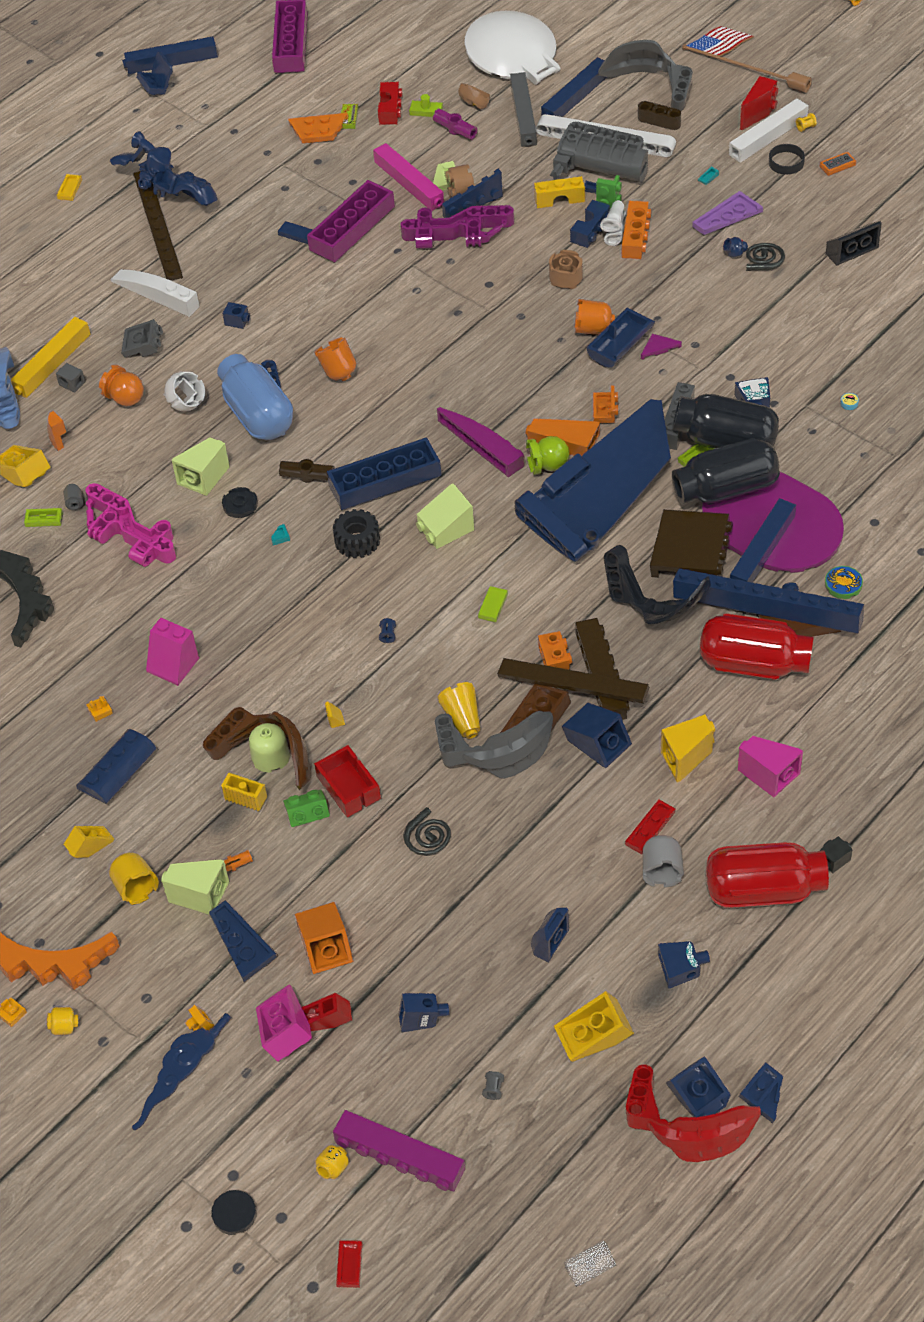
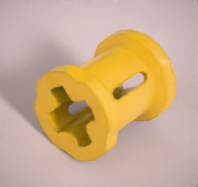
M808 113L807 116L796 119V126L800 132H803L808 127H815L817 125L816 117L813 113Z

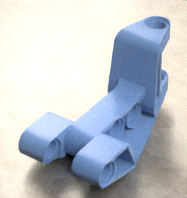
M7 347L0 348V426L10 429L19 424L20 409L10 376L7 373V369L14 367L10 351Z

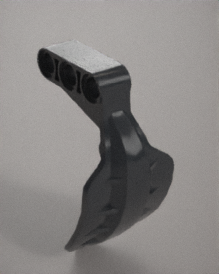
M616 545L604 554V564L611 599L618 603L631 604L643 615L644 622L647 624H658L679 618L694 607L711 586L710 578L707 576L688 599L667 601L649 599L644 597L633 573L627 549L622 545Z

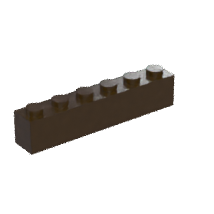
M598 618L575 622V634L587 672L620 679L618 669L613 667L615 665L613 654H609L608 651L610 650L608 639H604L605 631L603 624H599ZM595 695L599 707L620 714L622 720L627 719V711L630 710L628 701Z

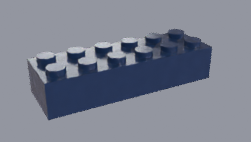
M427 437L327 471L328 485L341 510L442 476L440 460Z

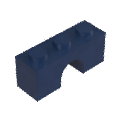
M592 199L585 209V222L577 220L570 229V242L586 248L592 242L594 243L599 232H602L600 224L604 218H607L610 212V205Z

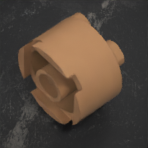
M468 164L448 168V171L444 172L446 181H449V187H447L449 197H453L458 193L463 194L469 186L474 185L472 172L468 173L467 170L470 168Z
M561 250L559 254L555 255L554 253L549 259L551 285L575 289L583 278V260L577 252Z

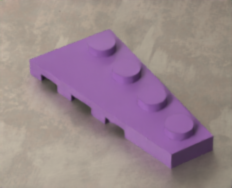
M739 191L693 221L692 227L705 235L763 212V207Z

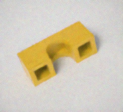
M582 176L534 183V198L537 208L552 207L553 200L560 195L567 196L569 204L585 202V185Z

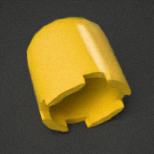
M132 852L124 853L114 859L110 866V879L123 901H128L132 905L140 904L149 899L148 895L153 889L156 891L158 888V877L139 854Z

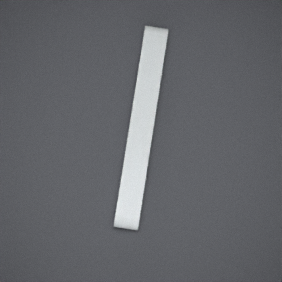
M542 115L536 126V132L539 135L561 139L568 125L575 121L641 136L644 140L642 149L648 150L650 155L670 157L676 145L675 138L669 135L553 115Z

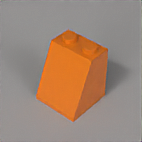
M335 902L295 914L299 933L313 974L353 962L346 930Z

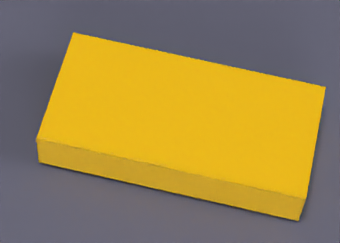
M66 174L57 193V199L73 201L82 182V176Z

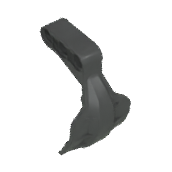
M635 40L616 47L599 68L598 75L614 78L638 72L656 73L660 70L668 72L672 90L671 107L683 111L689 94L693 71L688 66L675 64L656 41Z
M537 711L509 730L490 736L482 746L470 747L454 727L451 715L445 713L435 718L438 743L444 765L451 767L469 763L486 769L503 779L519 774L541 758L547 748L553 723L551 712Z

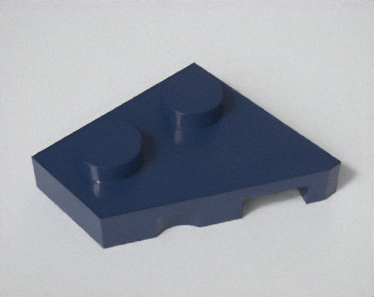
M765 1062L738 1096L751 1107H760L761 1115L772 1124L777 1117L776 1112L780 1099L783 1075Z

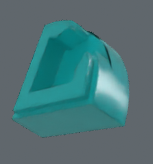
M285 524L278 526L271 536L273 546L290 541Z

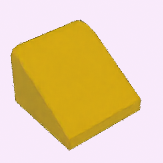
M325 702L330 727L335 728L345 725L341 710L332 703Z

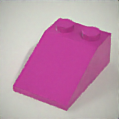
M290 984L256 1007L262 1047L277 1062L289 1056L301 1045H305L312 1038L308 1020Z

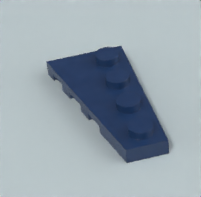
M496 169L490 177L485 176L482 178V182L469 186L463 194L458 193L442 203L443 217L450 218L471 206H481L503 197L502 172L500 169Z
M226 900L209 912L243 982L277 958L276 953Z

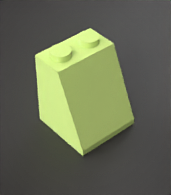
M210 437L172 459L177 484L206 496L230 467L225 443Z
M451 484L417 513V528L426 535L427 541L438 549L474 531L473 506L458 488Z
M209 860L170 864L168 870L164 871L161 882L163 883L169 903L209 914L212 909L218 906L229 884V878L224 860Z

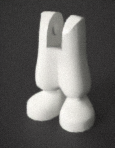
M619 200L612 204L607 218H604L600 224L601 229L608 232L604 237V241L609 246L618 245L623 237L626 211H624V204Z

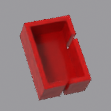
M349 745L314 763L316 777L347 818L362 810V805L367 807L381 799L378 783L362 762L358 760V757Z

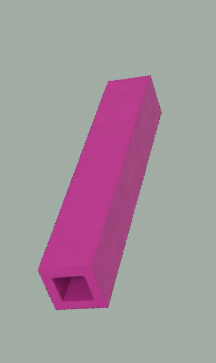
M387 143L373 150L374 162L423 205L432 211L442 206V203H444L443 191Z

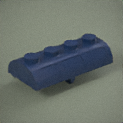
M627 307L586 347L587 353L595 362L612 368L654 326L655 321Z
M127 729L83 779L77 783V789L107 804L156 750L155 745L143 734Z

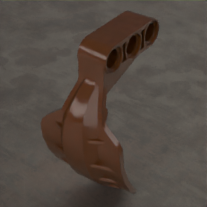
M236 707L203 741V748L211 759L219 760L232 747L247 739L255 727L265 723L276 724L281 727L290 742L298 790L300 791L311 779V765L302 735L289 718L276 711L269 714L253 715L242 707Z

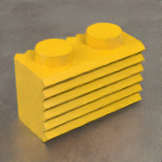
M230 772L221 785L225 801L239 803V805L246 806V808L249 807L250 809L253 808V810L260 811L267 799L265 784Z

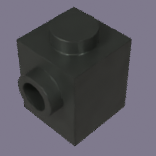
M838 836L833 840H828L820 851H825L828 870L833 874L851 861L853 849L847 841H843Z

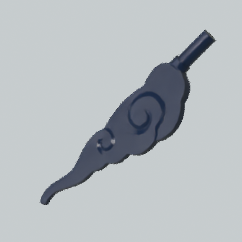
M224 1013L213 1028H210L208 1031L197 1029L191 1033L183 1034L174 1040L170 1050L163 1058V1068L158 1073V1081L154 1086L153 1092L145 1101L140 1119L132 1126L134 1131L146 1122L154 1106L171 1096L179 1083L196 1069L203 1056L214 1048L215 1039L230 1021V1015Z

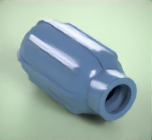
M233 354L225 358L217 370V374L222 381L223 397L249 434L254 438L273 440L284 436L285 432L290 428L293 419V406L288 397L262 365L249 362L242 354Z

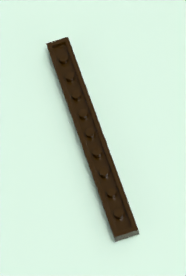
M141 171L134 172L135 183L165 278L170 281L183 278L157 194H154L153 182H151L152 185L148 189L140 188L138 181Z

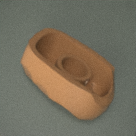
M461 83L459 86V96L467 104L477 106L479 109L487 107L490 94L465 83Z

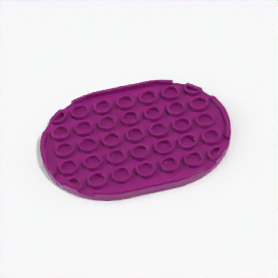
M780 472L778 480L773 485L762 490L711 505L702 503V512L729 514L730 521L733 522L732 533H729L730 543L727 548L741 556L779 498L796 504L793 521L763 566V568L768 570L796 573L803 572L805 569L819 567L835 555L842 543L844 524L835 504L820 492Z

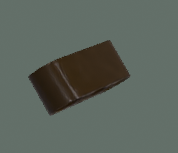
M641 101L638 104L637 118L640 122L669 130H678L681 127V111L679 109L649 101Z

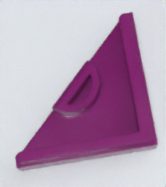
M652 333L641 353V359L644 360L647 356L668 352L669 349L675 347L681 348L682 341Z

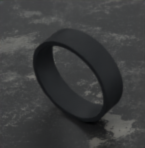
M780 144L773 147L769 153V167L776 173L791 175L799 172L804 166L805 153L796 145ZM789 152L799 156L801 161L793 166H782L775 163L772 157L779 153Z

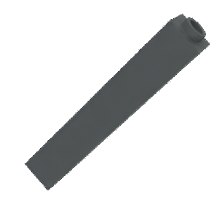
M511 73L510 86L521 147L537 145L536 127L526 73Z

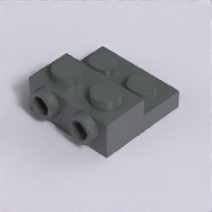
M153 319L126 328L121 354L124 357L140 353L142 357L157 353L158 347H161L159 338L163 334L162 327Z

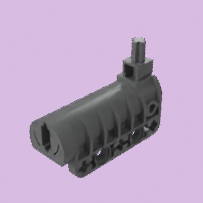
M571 122L560 139L557 154L553 159V170L550 176L557 180L562 173L567 174L570 168L581 167L586 170L602 172L608 175H619L620 178L624 177L633 181L643 182L648 172V150L642 149L644 140L639 135L582 122Z

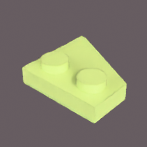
M453 161L437 165L433 183L442 191L447 190V187H449V181H446L444 172L448 171V168L456 167Z

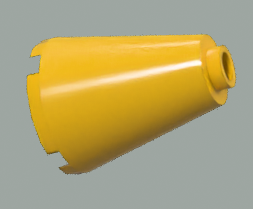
M462 682L456 684L457 688L451 689V687H447L439 693L437 698L446 714L451 715L453 724L462 737L472 739L480 731L476 693L472 683Z

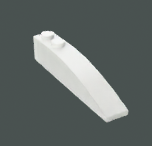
M122 269L111 278V282L188 317L199 308L197 292L168 279L145 272Z

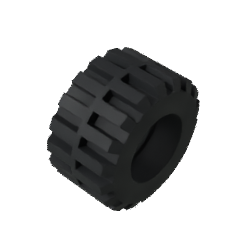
M352 509L350 512L349 510L345 511V514H340L339 518L335 519L333 535L335 546L339 553L345 554L346 557L352 556L357 558L360 556L362 558L366 554H372L371 551H375L377 546H379V525L376 517L371 515V512H364L362 509L359 511Z

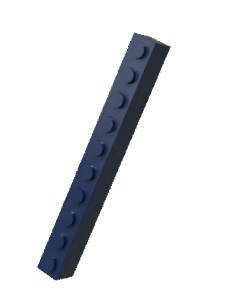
M678 569L673 580L674 598L688 599L703 579L709 576L711 586L698 601L699 603L853 633H859L863 623L864 604L684 569Z

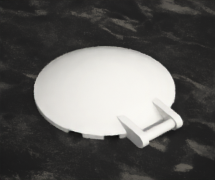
M517 11L492 12L475 20L466 32L465 47L468 57L479 69L490 75L494 73L501 75L500 78L510 79L511 73L525 72L526 78L536 85L545 77L560 71V66L553 60L556 52V41L553 33L542 21L531 15Z

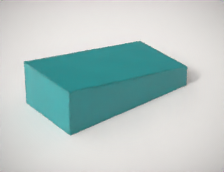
M711 166L698 178V181L707 185L719 176V170Z

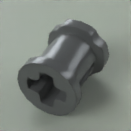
M489 1071L485 1074L486 1086L482 1091V1096L490 1100H499L502 1096L500 1089L501 1083L504 1082V1075L500 1072Z

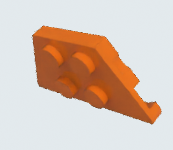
M348 113L289 118L288 121L289 125L293 127L295 134L299 136L302 144L333 141L337 133L342 129L343 122L348 119Z

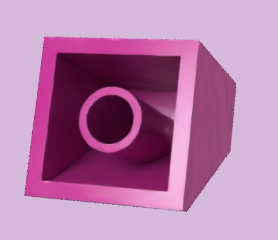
M160 617L150 630L146 671L179 686L199 660L193 631Z
M752 736L749 740H744L739 746L738 771L774 798L800 775L803 751L796 747Z

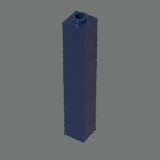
M214 36L125 52V59H122L124 69L127 68L128 74L152 70L157 52H161L171 66L218 58Z
M599 57L594 59L541 106V116H565L607 78L598 75V70L605 60Z
M781 498L778 499L730 573L731 579L754 582L793 521L796 504Z

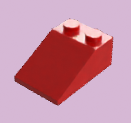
M762 76L758 77L741 104L740 130H744L766 118L776 109L778 103L776 96L779 91L777 80Z

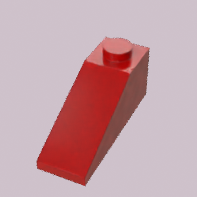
M336 992L302 1007L311 1032L335 1028L352 1021L350 1001Z

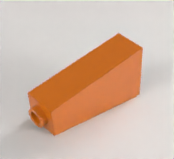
M534 418L531 424L527 426L525 434L527 435V440L535 439L537 443L547 436H557L565 441L569 447L570 455L580 454L582 456L595 445L600 435V422Z

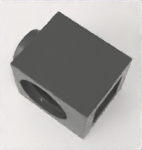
M68 363L56 372L59 386L74 393L85 383L83 371Z

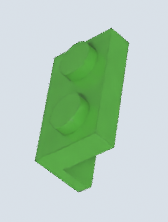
M616 175L614 181L598 178L596 182V201L610 205V209L615 201L622 200V195L620 194L622 182H620L619 175Z
M311 790L307 794L293 795L283 800L291 827L330 816L322 790Z

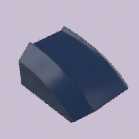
M567 907L551 910L532 937L531 948L534 956L548 963L569 932V910Z
M705 1056L666 1082L676 1098L693 1117L718 1113L726 1107L731 1096Z

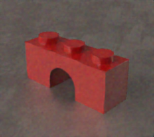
M380 82V102L378 103L379 125H398V118H401V98L403 96L402 88H399V82Z

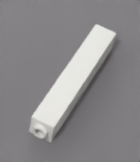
M795 99L731 141L729 144V155L741 163L795 127L797 118L807 116L808 105L799 99Z

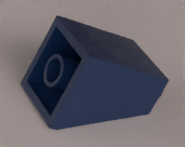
M589 702L562 725L567 740L604 768H607L632 745L621 715Z

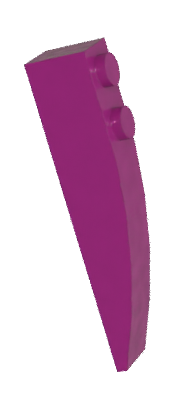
M441 407L437 408V418L442 425L508 478L524 467L523 452L516 449L508 440L468 417Z

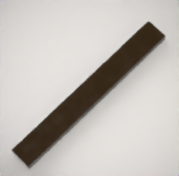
M503 658L497 673L500 678L644 704L650 688L649 684L507 658Z

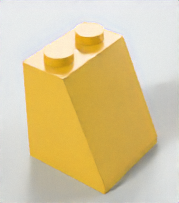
M706 714L661 730V754L676 782L683 780L712 753L713 744L715 743L713 737L715 726L712 721L708 720Z

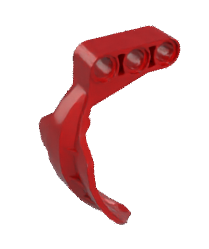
M641 1064L634 1069L626 1102L628 1126L633 1129L651 1131L663 1145L671 1148L681 1160L686 1162L714 1160L732 1153L746 1141L761 1115L760 1107L742 1105L708 1116L677 1117L670 1122L666 1119H661L653 1094V1069L646 1064Z

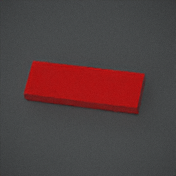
M658 799L625 840V845L642 855L644 844L650 838L660 833L675 814L676 808Z

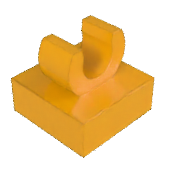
M100 696L98 699L91 700L86 704L95 722L113 714L104 696Z
M11 997L0 1004V1018L10 1027H13L27 1013L26 1009Z
M194 1005L188 1010L193 1016L186 1021V1025L190 1030L193 1029L195 1031L204 1028L208 1031L214 1026L203 1009Z

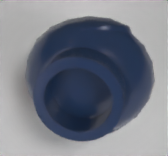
M739 237L727 238L723 243V250L727 251V254L732 258L740 257L748 249L747 242Z

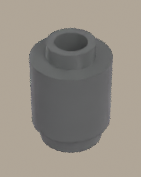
M68 484L63 491L65 506L70 510H77L83 505L81 489L76 484Z

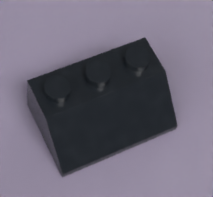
M877 221L827 241L825 254L838 266L879 248L882 222Z

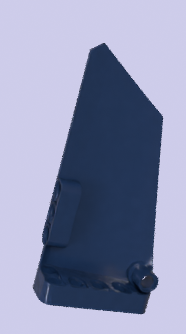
M650 399L586 453L582 456L576 454L543 482L542 488L533 494L529 490L515 500L516 515L546 543L573 562H577L590 550L596 549L599 546V541L671 459L662 400ZM588 537H593V538H595V539H594V540H588L587 538H588Z

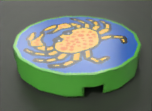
M834 567L826 574L825 587L836 598L849 599L851 596L858 595L862 590L863 578L852 567Z

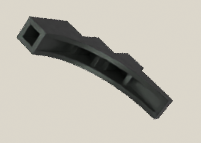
M0 550V578L7 582L19 597V615L11 637L14 646L21 648L24 642L29 639L31 631L38 625L39 620L46 622L48 617L52 615L54 605L50 596L42 594L43 586L40 577L31 575L33 568L29 558Z

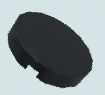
M246 487L233 488L222 498L224 512L233 518L247 517L254 513L258 506L256 493Z
M229 1190L222 1193L214 1201L211 1217L215 1227L222 1233L236 1235L235 1233L247 1231L254 1224L256 1205L253 1198L246 1192Z

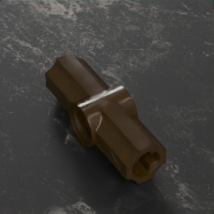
M303 459L300 462L281 461L279 476L300 478L305 483H310L314 480L328 481L327 471L335 469V466L314 464L310 459Z

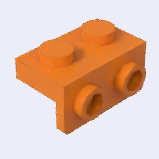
M611 386V392H593L594 421L615 423V416H618V405H615V403H618V392H614V386Z

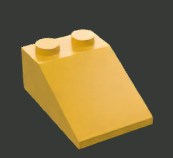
M12 445L0 454V475L16 486H30L33 480L45 475L46 471L51 468L41 449Z
M607 991L554 1025L571 1062L613 1047L634 1034L618 1000Z

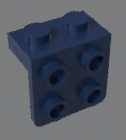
M157 52L152 71L137 72L136 78L148 94L165 95L173 68L161 52Z

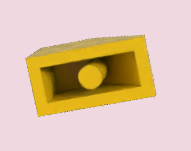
M74 826L63 845L74 858L90 857L112 843L114 838L104 826Z

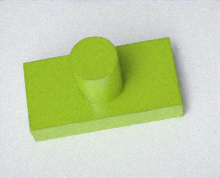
M423 94L420 97L421 101L412 100L409 115L433 117L438 108L443 109V103L430 102V96Z

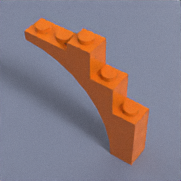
M112 931L84 946L57 951L37 950L19 945L0 932V970L11 983L21 978L29 970L42 986L52 982L60 974L75 990L79 986H83L91 978L89 973L91 968H95L100 961L114 954L120 946L117 937Z

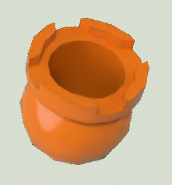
M117 364L110 366L112 369L108 373L104 372L100 379L99 388L102 390L100 394L126 407L138 403L144 391L142 380L137 375L126 372L125 368Z

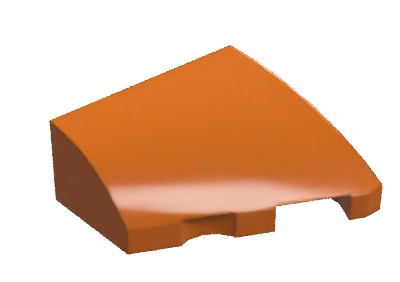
M52 411L48 416V436L53 446L59 451L64 448L61 435L66 433L63 420Z

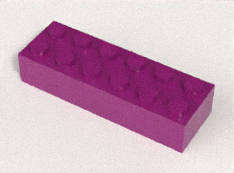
M276 0L272 49L274 73L305 71L308 17L306 0Z
M367 180L307 235L309 250L335 263L395 207L394 192Z

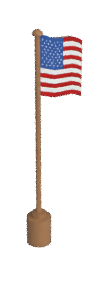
M722 26L711 30L700 39L682 46L683 50L687 49L785 79L789 88L807 93L812 83L811 77L792 72L786 77L721 57L734 50L743 42L754 38L752 35Z

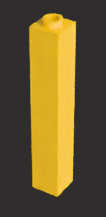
M74 316L11 378V383L15 394L27 398L91 335L88 322Z

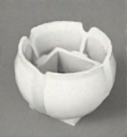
M185 371L173 374L166 382L163 395L174 409L184 412L191 411L197 408L203 401L205 386L202 380H197L198 376L196 374ZM177 386L187 396L183 401L175 393Z

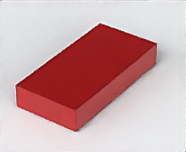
M339 1240L337 1287L360 1288L362 1241Z

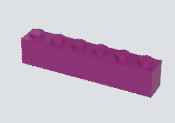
M344 1110L333 1130L334 1140L340 1147L354 1149L359 1155L375 1158L382 1165L389 1164L394 1166L399 1172L404 1174L408 1172L415 1175L422 1182L429 1181L443 1191L450 1190L454 1192L465 1171L464 1159L347 1110Z

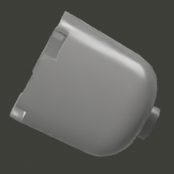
M666 835L650 838L643 846L644 881L651 886H655V883L664 884V887H671L680 883L681 877L684 875L680 844L676 839Z

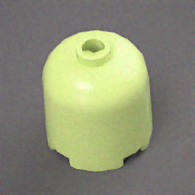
M270 723L255 727L249 736L251 760L255 768L268 773L278 768H284L289 762L290 752L286 735L281 727Z

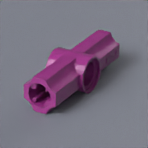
M438 108L433 115V121L447 127L450 134H460L472 140L478 132L477 127L463 121L460 114H450Z

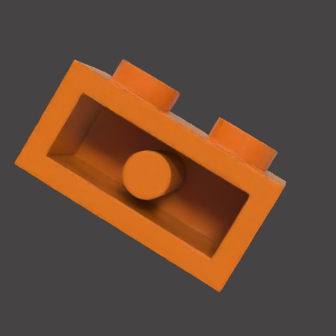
M557 631L538 635V648L543 665L569 670L572 658L571 654L566 652V649H568L566 638H562L561 632Z

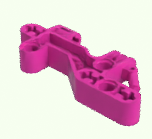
M96 483L86 487L85 491L88 498L86 501L88 508L86 510L88 537L104 544L114 535L121 534L124 542L133 546L128 554L129 559L144 567H147L155 559L163 563H171L176 559L172 542L174 536L169 521L160 520L149 529L134 520L130 504L126 498ZM91 507L103 512L95 521L94 512Z

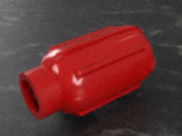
M723 614V616L709 619L704 625L700 638V655L704 662L714 667L717 671L777 680L791 671L808 674L814 637L797 635L794 629L789 627L786 622Z
M788 842L720 847L712 851L707 859L706 884L711 899L717 905L726 908L798 903L806 899L811 891L828 890L829 873L825 851L807 852L802 846Z

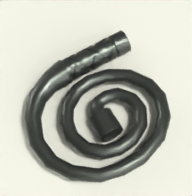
M773 243L752 245L746 251V257L756 264H746V271H768L779 267L785 259L784 250ZM771 247L777 249L781 253L780 260L774 263L770 262H772L776 258V252ZM754 248H755V250L753 251V257L756 258V259H753V258L750 256V252H751V250H753ZM761 251V256H758L756 253ZM768 251H770L772 253V257L768 260H764L766 259V257H768Z
M425 807L414 819L408 822L403 834L404 843L417 855L427 856L436 854L447 846L451 838V829L442 820L431 819L420 824L431 814V810L428 807ZM433 823L440 824L446 829L444 842L434 850H418L410 842L411 832L419 825L415 833L416 841L420 846L434 848L443 841L444 832L442 828L432 825L426 828L424 834L426 839L431 842L429 844L420 839V831L426 825ZM431 830H437L440 835L438 839L437 836L430 832Z

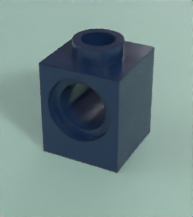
M228 302L222 313L225 326L244 329L246 323L250 321L247 305Z

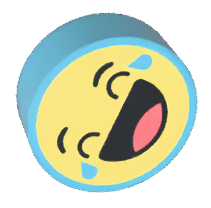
M846 393L842 395L841 406L844 409L853 410L858 407L859 398L856 394Z

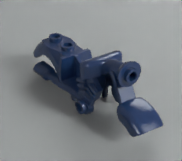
M141 131L136 132L131 140L132 147L138 148L136 153L126 152L110 159L112 165L126 166L130 161L132 163L139 162L144 154L147 153V160L138 164L140 166L139 170H141L138 181L140 188L148 189L152 185L151 182H153L154 194H158V190H160L161 197H165L166 192L179 196V192L182 191L186 195L195 198V201L201 205L208 206L218 201L211 183L206 179L196 177L189 171L181 174L173 173L172 169L174 166L170 163L171 150L167 147H155L145 139Z

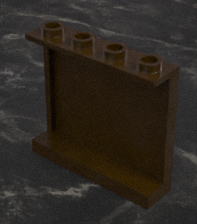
M663 509L650 562L651 577L659 578L660 571L677 572L678 569L713 574L715 576L722 575L724 568L722 562L726 561L727 556L725 548L729 547V533H732L733 522L730 521L729 514Z

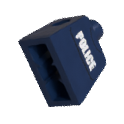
M402 993L398 1012L401 1033L435 1027L439 1016H449L448 1003L437 1004L434 993Z

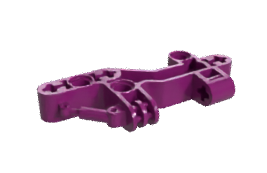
M509 205L471 206L450 218H432V210L424 207L418 210L417 219H405L401 222V236L405 241H416V249L433 248V241L455 240L459 237L466 238V247H469V244H472V247H475V244L481 247V243L489 242L490 238L500 232L501 228L514 225V209ZM483 228H492L488 232L482 231Z

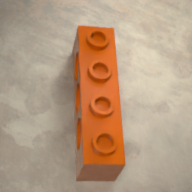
M629 201L622 241V258L642 259V253H646V243L644 241L648 240V231L646 230H649L650 220L648 219H651L649 202Z

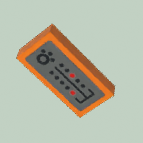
M849 152L820 162V168L828 176L856 165V160Z

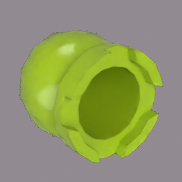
M547 436L538 443L535 439L526 440V449L529 448L530 452L527 461L533 475L541 474L542 468L546 471H556L570 457L569 447L564 440L557 436Z

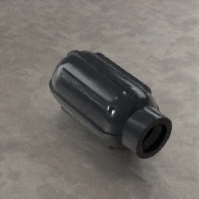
M703 394L695 399L680 396L672 429L686 432L688 438L694 443L712 448H719L750 438H759L768 441L774 446L778 435L779 417L773 409L767 406L716 394Z
M750 438L705 451L692 457L685 467L672 471V483L680 503L685 504L698 500L711 505L773 485L780 475L779 459L776 450L768 441Z

